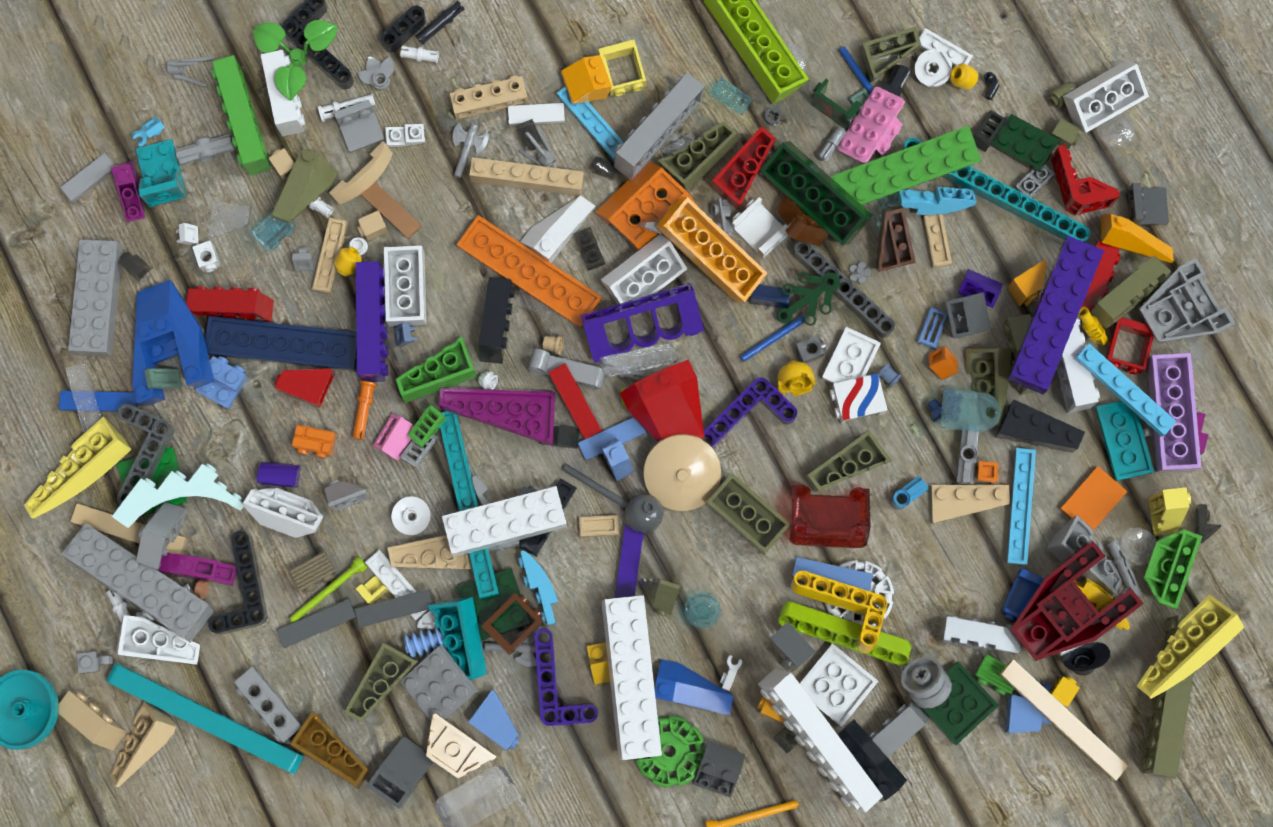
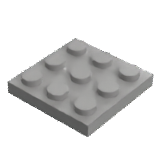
M442 645L438 646L400 681L430 721L434 712L447 720L478 692Z

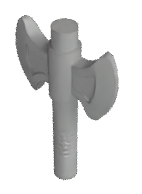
M460 123L454 128L452 137L454 146L457 147L460 143H463V149L454 173L456 178H461L472 146L475 147V153L479 154L488 143L489 134L486 132L481 136H477L478 126L475 124H471L467 132L463 130Z
M526 630L519 632L516 637L519 638ZM535 630L515 650L522 653L521 656L515 658V661L523 666H537L533 653H536L534 641L538 630ZM485 643V650L505 651L498 643Z

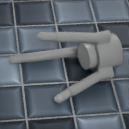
M215 57L170 59L167 64L168 74L174 75V79H182L206 87V83L183 76L182 73H185L186 66H195L197 62L214 60Z
M536 125L535 129L546 150H543L530 133L526 132V136L540 152L537 155L538 160L522 149L519 152L537 164V166L551 167L556 162V155L552 152L541 130Z

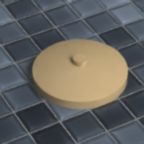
M675 434L660 440L650 450L644 464V481L651 496L658 499L662 506L671 510L689 511L701 507L718 489L721 480V466L714 449L703 439L690 434Z

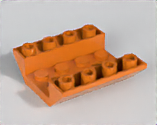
M649 161L632 181L629 179L595 213L607 225L612 224L635 247V251L638 252L660 234L641 228L638 224H632L630 222L632 216H638L641 220L640 222L661 221L678 198L688 197L693 203L695 201L662 167ZM659 190H664L667 196L661 199L657 197L656 193Z

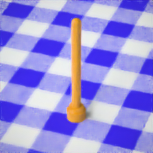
M793 800L721 821L710 819L705 821L706 827H730L797 808L799 803Z

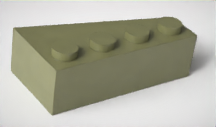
M1153 256L1132 275L1125 278L1116 288L1113 287L1109 290L1104 298L1102 296L1098 298L1093 304L1095 307L1091 314L1097 317L1099 322L1108 329L1154 294L1171 271L1156 256Z

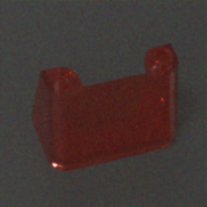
M804 484L792 485L790 542L794 545L865 547L871 528L870 489L857 487L850 491L849 496L812 495L810 488Z

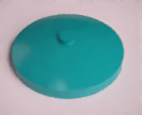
M15 670L0 678L1 746L14 750L30 749L42 743L52 732L58 717V697L52 683L42 674L30 670Z

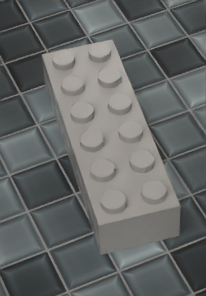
M686 73L684 77L680 76L676 80L675 87L672 90L666 91L661 103H656L651 109L652 113L648 117L644 116L639 123L640 126L629 133L627 136L628 140L624 144L620 143L616 148L614 167L631 181L701 103L705 86L689 73Z
M81 239L79 241L68 351L74 355L113 357L123 246L118 241Z

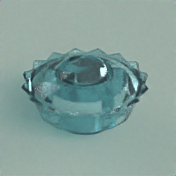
M701 592L688 598L683 612L685 613V619L688 620L690 625H693L695 628L705 629L717 623L722 609L716 597L710 593L705 594Z

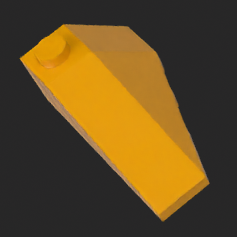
M1113 214L1101 215L1102 243L1148 257L1156 256L1159 260L1173 263L1172 247L1129 219Z

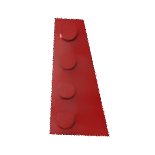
M196 286V289H188L186 304L192 314L196 316L219 317V314H221L225 318L236 319V316L251 321H255L256 317H259L264 322H271L274 300L259 292L257 288L242 290L241 288L231 287L230 290H225L222 287L208 289L207 287Z

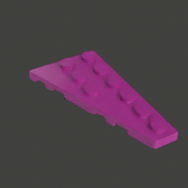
M440 388V409L553 446L555 392Z

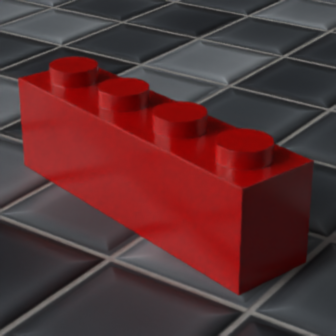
M1098 240L1094 246L1104 250L1082 304V307L1088 308L1090 313L1095 307L1093 305L1094 302L1101 296L1104 298L1109 291L1106 288L1107 284L1112 281L1115 274L1112 271L1113 267L1118 264L1121 254H1118L1120 248L1104 244L1101 240Z

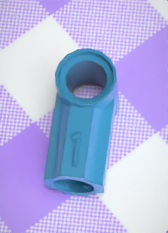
M917 476L891 497L892 507L897 510L904 509L929 489L926 482ZM902 496L905 499V503L899 504L896 497Z

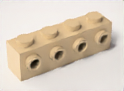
M511 76L508 80L503 81L494 80L486 85L477 84L465 90L460 88L450 93L456 120L506 109L508 106L528 103L522 76Z

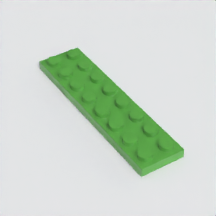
M968 125L830 177L861 205H865L898 193L899 190H906L980 163L982 160Z

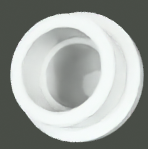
M486 371L480 374L478 382L483 389L493 390L497 385L498 376L494 375L491 371Z

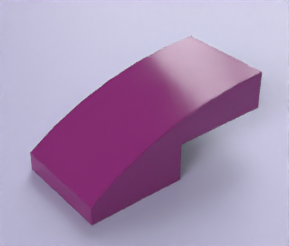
M1197 412L1201 455L1205 452L1209 434L1201 432L1206 414Z

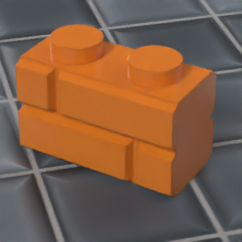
M297 425L292 448L297 450L296 453L308 455V452L315 453V457L326 459L327 456H333L337 434L333 431Z

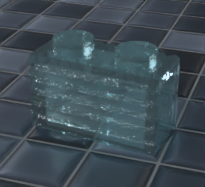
M270 213L250 233L269 252L271 249L275 250L285 236L289 237L292 235L296 226L293 221L290 223L273 218L272 213Z

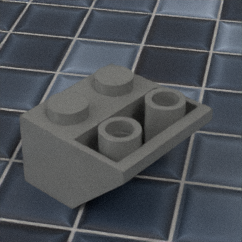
M984 292L946 300L953 339L991 330Z
M708 741L694 785L731 797L746 754Z

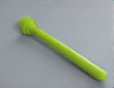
M357 556L348 570L291 615L290 621L294 623L356 572H364L368 566L362 558Z

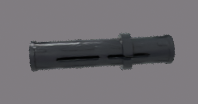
M457 0L446 11L443 10L437 19L415 37L424 45L448 23L451 24L453 19L464 11L465 8Z

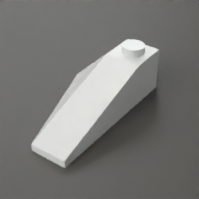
M123 615L115 655L197 664L200 645L193 641L189 643L174 632L146 618Z

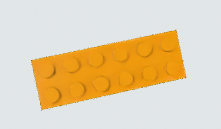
M688 197L678 198L656 226L661 233L735 302H745L767 275V272Z

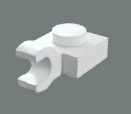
M731 655L727 659L729 671L728 673H723L720 681L723 684L722 689L728 692L737 670L742 664V660L739 659L738 664L733 665L731 663Z

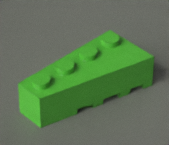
M463 337L457 339V342L446 346L435 356L427 358L421 365L415 366L396 378V382L404 402L407 403L438 392L440 388H449L477 378Z

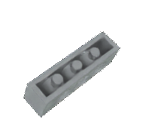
M251 667L234 681L237 686L235 690L241 697L245 696L249 700L247 704L254 712H259L262 716L260 718L261 722L266 727L270 726L273 729L272 735L278 742L288 743L296 736L303 724L256 667ZM254 686L260 688V693L256 697L251 693ZM266 701H271L272 709L266 712L264 704ZM282 715L285 723L279 727L276 724V719Z

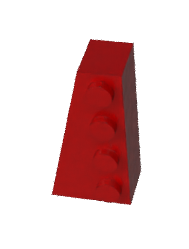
M762 126L710 183V186L736 210H738L776 139Z

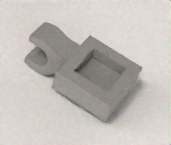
M99 652L77 654L78 674L100 672V665L113 664V656L99 657Z

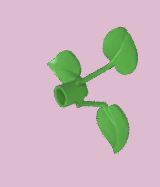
M314 20L308 23L304 30V36L307 41L303 51L298 48L290 50L281 42L286 37V33L276 23H263L254 28L255 44L260 51L264 53L277 51L280 45L289 53V58L293 62L289 64V68L285 66L279 67L275 73V84L284 97L292 101L302 90L306 83V74L300 67L305 66L307 63L308 44H310L313 51L326 49L333 42L337 34L338 27L335 24L323 20Z

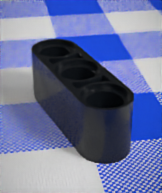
M412 6L383 32L381 41L387 52L397 51L426 24L427 20L422 7ZM415 15H421L419 19L413 18ZM402 27H408L406 31H400ZM389 39H394V42H393V43H391V44H387V43H386L387 40H389Z

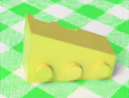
M1187 487L1162 490L1148 498L1154 536L1170 535L1178 532L1190 507L1189 504H1191V495L1187 492Z

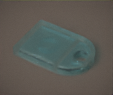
M943 390L941 428L984 432L990 430L998 423L1001 416V408L998 401L992 395L983 392ZM987 408L995 410L994 418L986 416Z

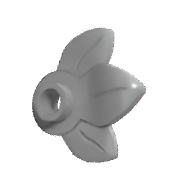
M368 57L366 70L358 73L359 78L365 84L373 85L378 90H384L390 84L389 77L394 73V63L390 57L386 58L382 63L375 58ZM380 79L384 80L382 84L378 83Z

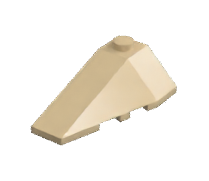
M146 701L143 702L134 716L132 723L135 725L131 735L127 734L124 752L119 753L111 771L110 777L116 787H120L159 751L175 732L176 725L171 717Z

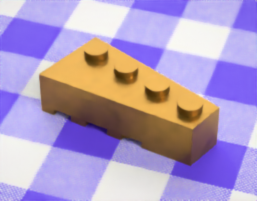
M312 710L290 745L359 789L370 773L369 770Z

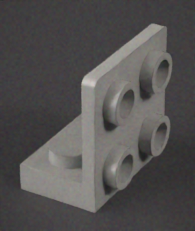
M369 100L334 112L350 153L384 141L382 131Z

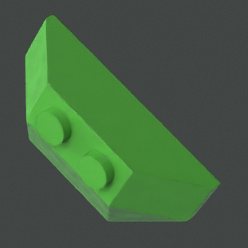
M1183 529L1156 541L1143 578L1158 603L1176 610L1178 609L1202 536Z

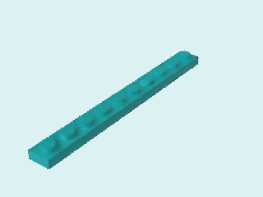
M449 411L441 412L447 418L440 429L459 512L479 507L458 416ZM486 548L469 553L479 598L483 599L499 595L489 549Z

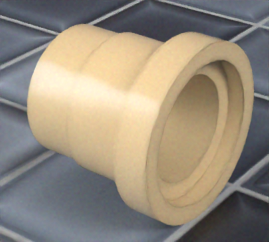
M545 336L543 350L561 355L564 347V337Z

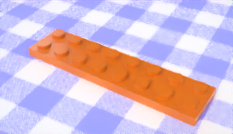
M479 215L457 243L459 249L503 278L512 279V284L580 329L583 327L580 315L593 312L602 300V296Z

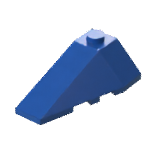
M661 659L654 689L656 699L730 715L733 695L684 665Z

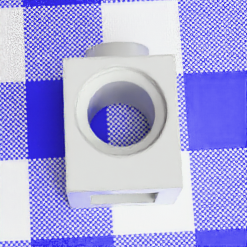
M211 241L193 246L198 266L203 272H213L217 267L221 266L215 246ZM206 255H211L209 261H203Z

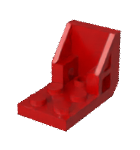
M1066 145L1057 147L1050 159L1065 210L1076 216L1112 207L1120 197L1118 189L1092 177L1076 180L1077 173L1075 168H1072L1070 162L1072 160L1070 151L1067 150Z

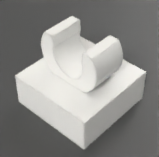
M187 223L179 224V229L176 230V233L179 234L180 239L177 240V243L191 246L198 245V226Z

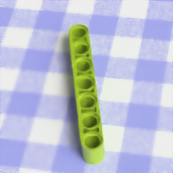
M790 601L782 605L778 619L781 626L789 622L797 632L863 653L857 647V640L861 629L860 624ZM880 631L873 651L863 654L896 665H906L909 661L912 645L905 639ZM863 639L865 643L872 644L870 640Z

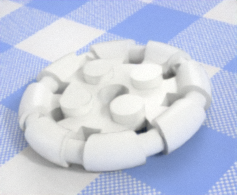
M851 560L839 565V567L853 570H864V572L871 573L873 577L876 576L879 579L880 583L877 585L872 581L870 592L884 594L887 600V608L884 619H886L893 606L892 594H894V589L890 578L886 577L882 572L883 569L869 561L858 562V560ZM854 598L857 603H862L861 600ZM825 603L829 614L862 625L864 615L849 610L842 614L837 609V606ZM873 604L875 608L881 609L879 605ZM854 614L861 615V620H854ZM868 621L871 626H876L874 622Z

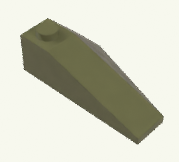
M303 148L295 161L274 208L272 217L286 223L292 222L305 210L306 206L312 201L315 202L320 194L324 191L327 192L332 187L338 176V171L321 154Z
M1011 348L966 349V370L971 375L973 382L971 386L977 395V406L983 425L1001 426L1009 383L1007 378L1011 371Z
M641 579V586L652 608L656 610L655 613L665 617L667 614L671 615L680 585L662 579Z

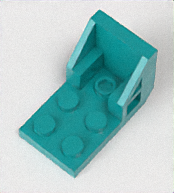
M170 139L136 148L143 177L139 183V194L149 207L186 198V189L176 156L174 141Z

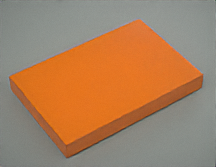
M1097 466L1062 505L1060 510L1070 519L1078 515L1094 531L1128 491Z

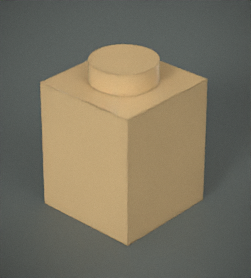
M285 148L273 152L269 160L282 180L286 181L295 163Z
M379 210L358 219L360 226L357 228L361 236H366L368 241L388 232Z

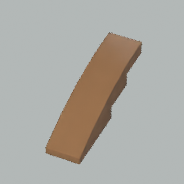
M375 182L360 194L376 211L379 210L381 216L396 230L398 229L408 240L422 228L421 224Z

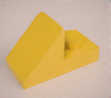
M606 642L587 646L594 685L610 682Z

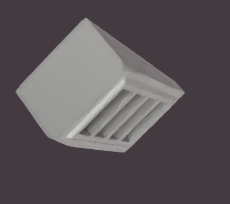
M421 428V430L425 433L428 432V430H426L425 428ZM418 432L416 436L422 440V435ZM433 435L430 438L432 440L425 444L427 445L426 448H422L412 440L400 458L418 469L439 437ZM414 447L418 448L419 450L422 451V453H421V454L417 453L416 451L413 450V448H414ZM411 453L418 457L417 460L409 457V454Z

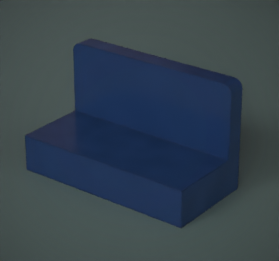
M758 285L751 294L750 304L788 308L790 295H786L781 287ZM785 288L786 292L790 293V289Z

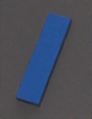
M60 391L59 410L118 412L120 406L124 404L137 408L134 393Z

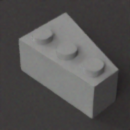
M164 502L160 508L156 509L154 516L150 517L146 526L140 529L138 537L141 539L136 559L137 563L159 569L162 555L166 556L168 553L166 547L170 542L174 543L184 525L187 509Z

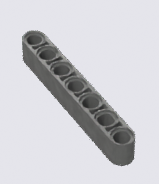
M801 241L795 244L794 257L811 274L823 277L826 273H835L839 276L840 286H846L849 291L844 293L838 288L833 291V294L881 338H887L892 334L895 328L894 321L813 245ZM799 247L806 248L807 253L801 254L798 252L797 249ZM818 260L821 265L815 267L811 264V261ZM828 279L827 284L829 286H832L834 284V280ZM859 298L862 301V305H855L853 299ZM873 311L876 317L873 319L869 318L867 312ZM887 324L890 330L887 332L883 331L881 325Z

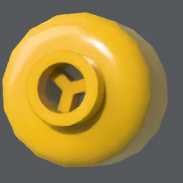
M962 63L953 68L950 80L954 86L962 90H970L978 81V73L975 68Z
M353 247L342 248L334 261L337 272L344 276L354 275L356 273V262H362V257L359 251Z

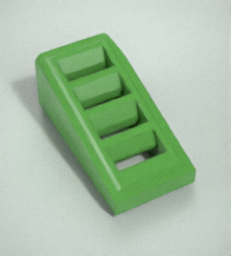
M430 404L408 436L423 448L447 418ZM432 414L437 417L436 421L431 418ZM427 420L433 424L431 427L425 423ZM424 426L428 432L425 433L420 428ZM417 432L424 436L422 440L415 435Z

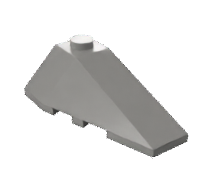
M1078 515L1074 516L1054 534L1047 547L1061 562L1066 560L1089 540L1094 541L1101 551L1104 548L1101 543L1098 544L1094 539V532L1091 527ZM1106 557L1082 574L1112 595L1117 593L1123 581L1112 561Z

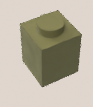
M1060 118L1051 135L1060 139L1059 145H1066L1068 150L1071 145L1075 146L1080 138L1078 133L1081 128Z

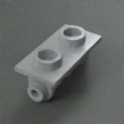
M718 198L711 204V214L713 215L714 223L729 237H732L734 233L732 220H725V218L731 217L730 203L727 200Z

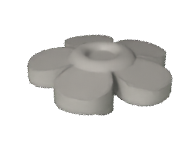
M859 262L858 267L856 265L850 267V271L853 273L850 275V279L853 282L858 280L859 283L863 284L867 281L866 277L871 275V270L866 268L864 262Z

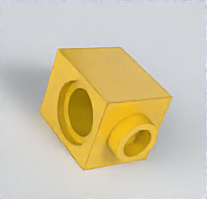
M1066 676V678L1059 677L1049 693L1067 708L1080 687L1069 676Z

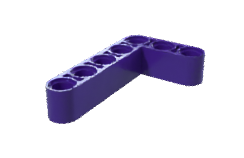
M757 378L704 430V436L711 438L712 444L710 446L714 448L759 402L782 423L787 425L795 421L797 409L768 380ZM763 384L766 390L759 392L755 386ZM744 397L751 398L753 403L751 405H745L743 404L742 399ZM771 397L778 398L780 403L778 405H772L769 402V399ZM735 410L739 413V417L732 419L728 413ZM789 410L793 413V417L790 419L785 418L783 412ZM717 424H723L726 430L723 432H718L715 429V426Z
M540 628L535 634L541 721L547 726L594 722L598 717V708L592 703L558 705L553 633L548 628ZM547 632L550 637L549 641L541 642L539 640V633ZM544 651L549 652L551 655V660L548 662H543L540 659V654ZM545 671H549L553 676L549 682L544 681L541 677ZM546 691L552 692L554 699L546 701L543 698V693ZM586 708H592L595 711V715L592 718L585 717L584 710ZM568 709L575 712V717L571 720L564 716V712ZM547 711L554 712L556 717L553 721L545 719L544 715Z

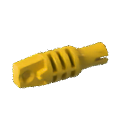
M1081 307L1078 317L1082 321V328L1093 343L1105 346L1108 342L1105 329L1097 317L1091 315L1088 308Z

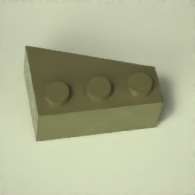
M916 27L862 43L859 49L870 83L918 49L921 42Z

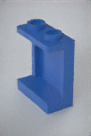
M1023 568L1020 569L1000 613L1005 614L1004 618L1015 622L1044 578Z

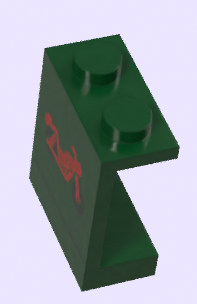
M825 79L823 83L819 82L813 90L814 94L811 97L813 98L812 106L848 131L856 116L859 115L862 103L856 100L851 108L846 111L825 96L829 80Z

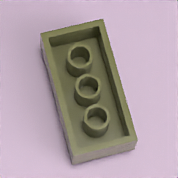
M733 473L706 502V506L762 555H765L791 525Z

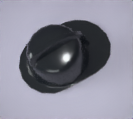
M1092 642L1064 654L1062 661L1075 674L1086 676L1108 662L1110 650L1104 643Z

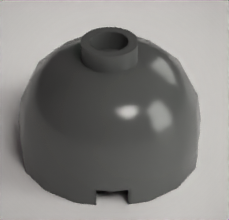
M640 494L632 498L626 505L625 522L634 532L649 534L655 531L661 524L664 515L663 507L654 496Z

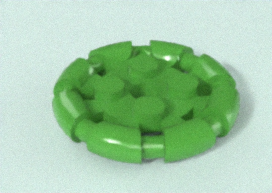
M669 715L667 718L658 717L662 755L653 756L645 759V757L637 758L635 760L641 774L645 778L647 776L657 786L671 788L673 785H685L696 777L695 774L699 769L705 751L703 750L704 740L695 725L691 726L687 722L688 720L674 715ZM670 725L671 731L663 732L662 726ZM681 729L688 732L685 738L679 734ZM690 744H695L696 752H689ZM671 745L675 748L676 753L673 757H667L664 754L666 746ZM687 761L692 763L689 770L683 767ZM654 765L661 769L658 775L651 770ZM669 771H677V777L670 778Z

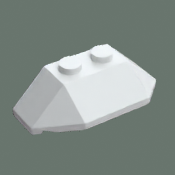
M279 488L253 489L243 502V507L260 525L295 538L315 533L323 519L322 514L313 501Z

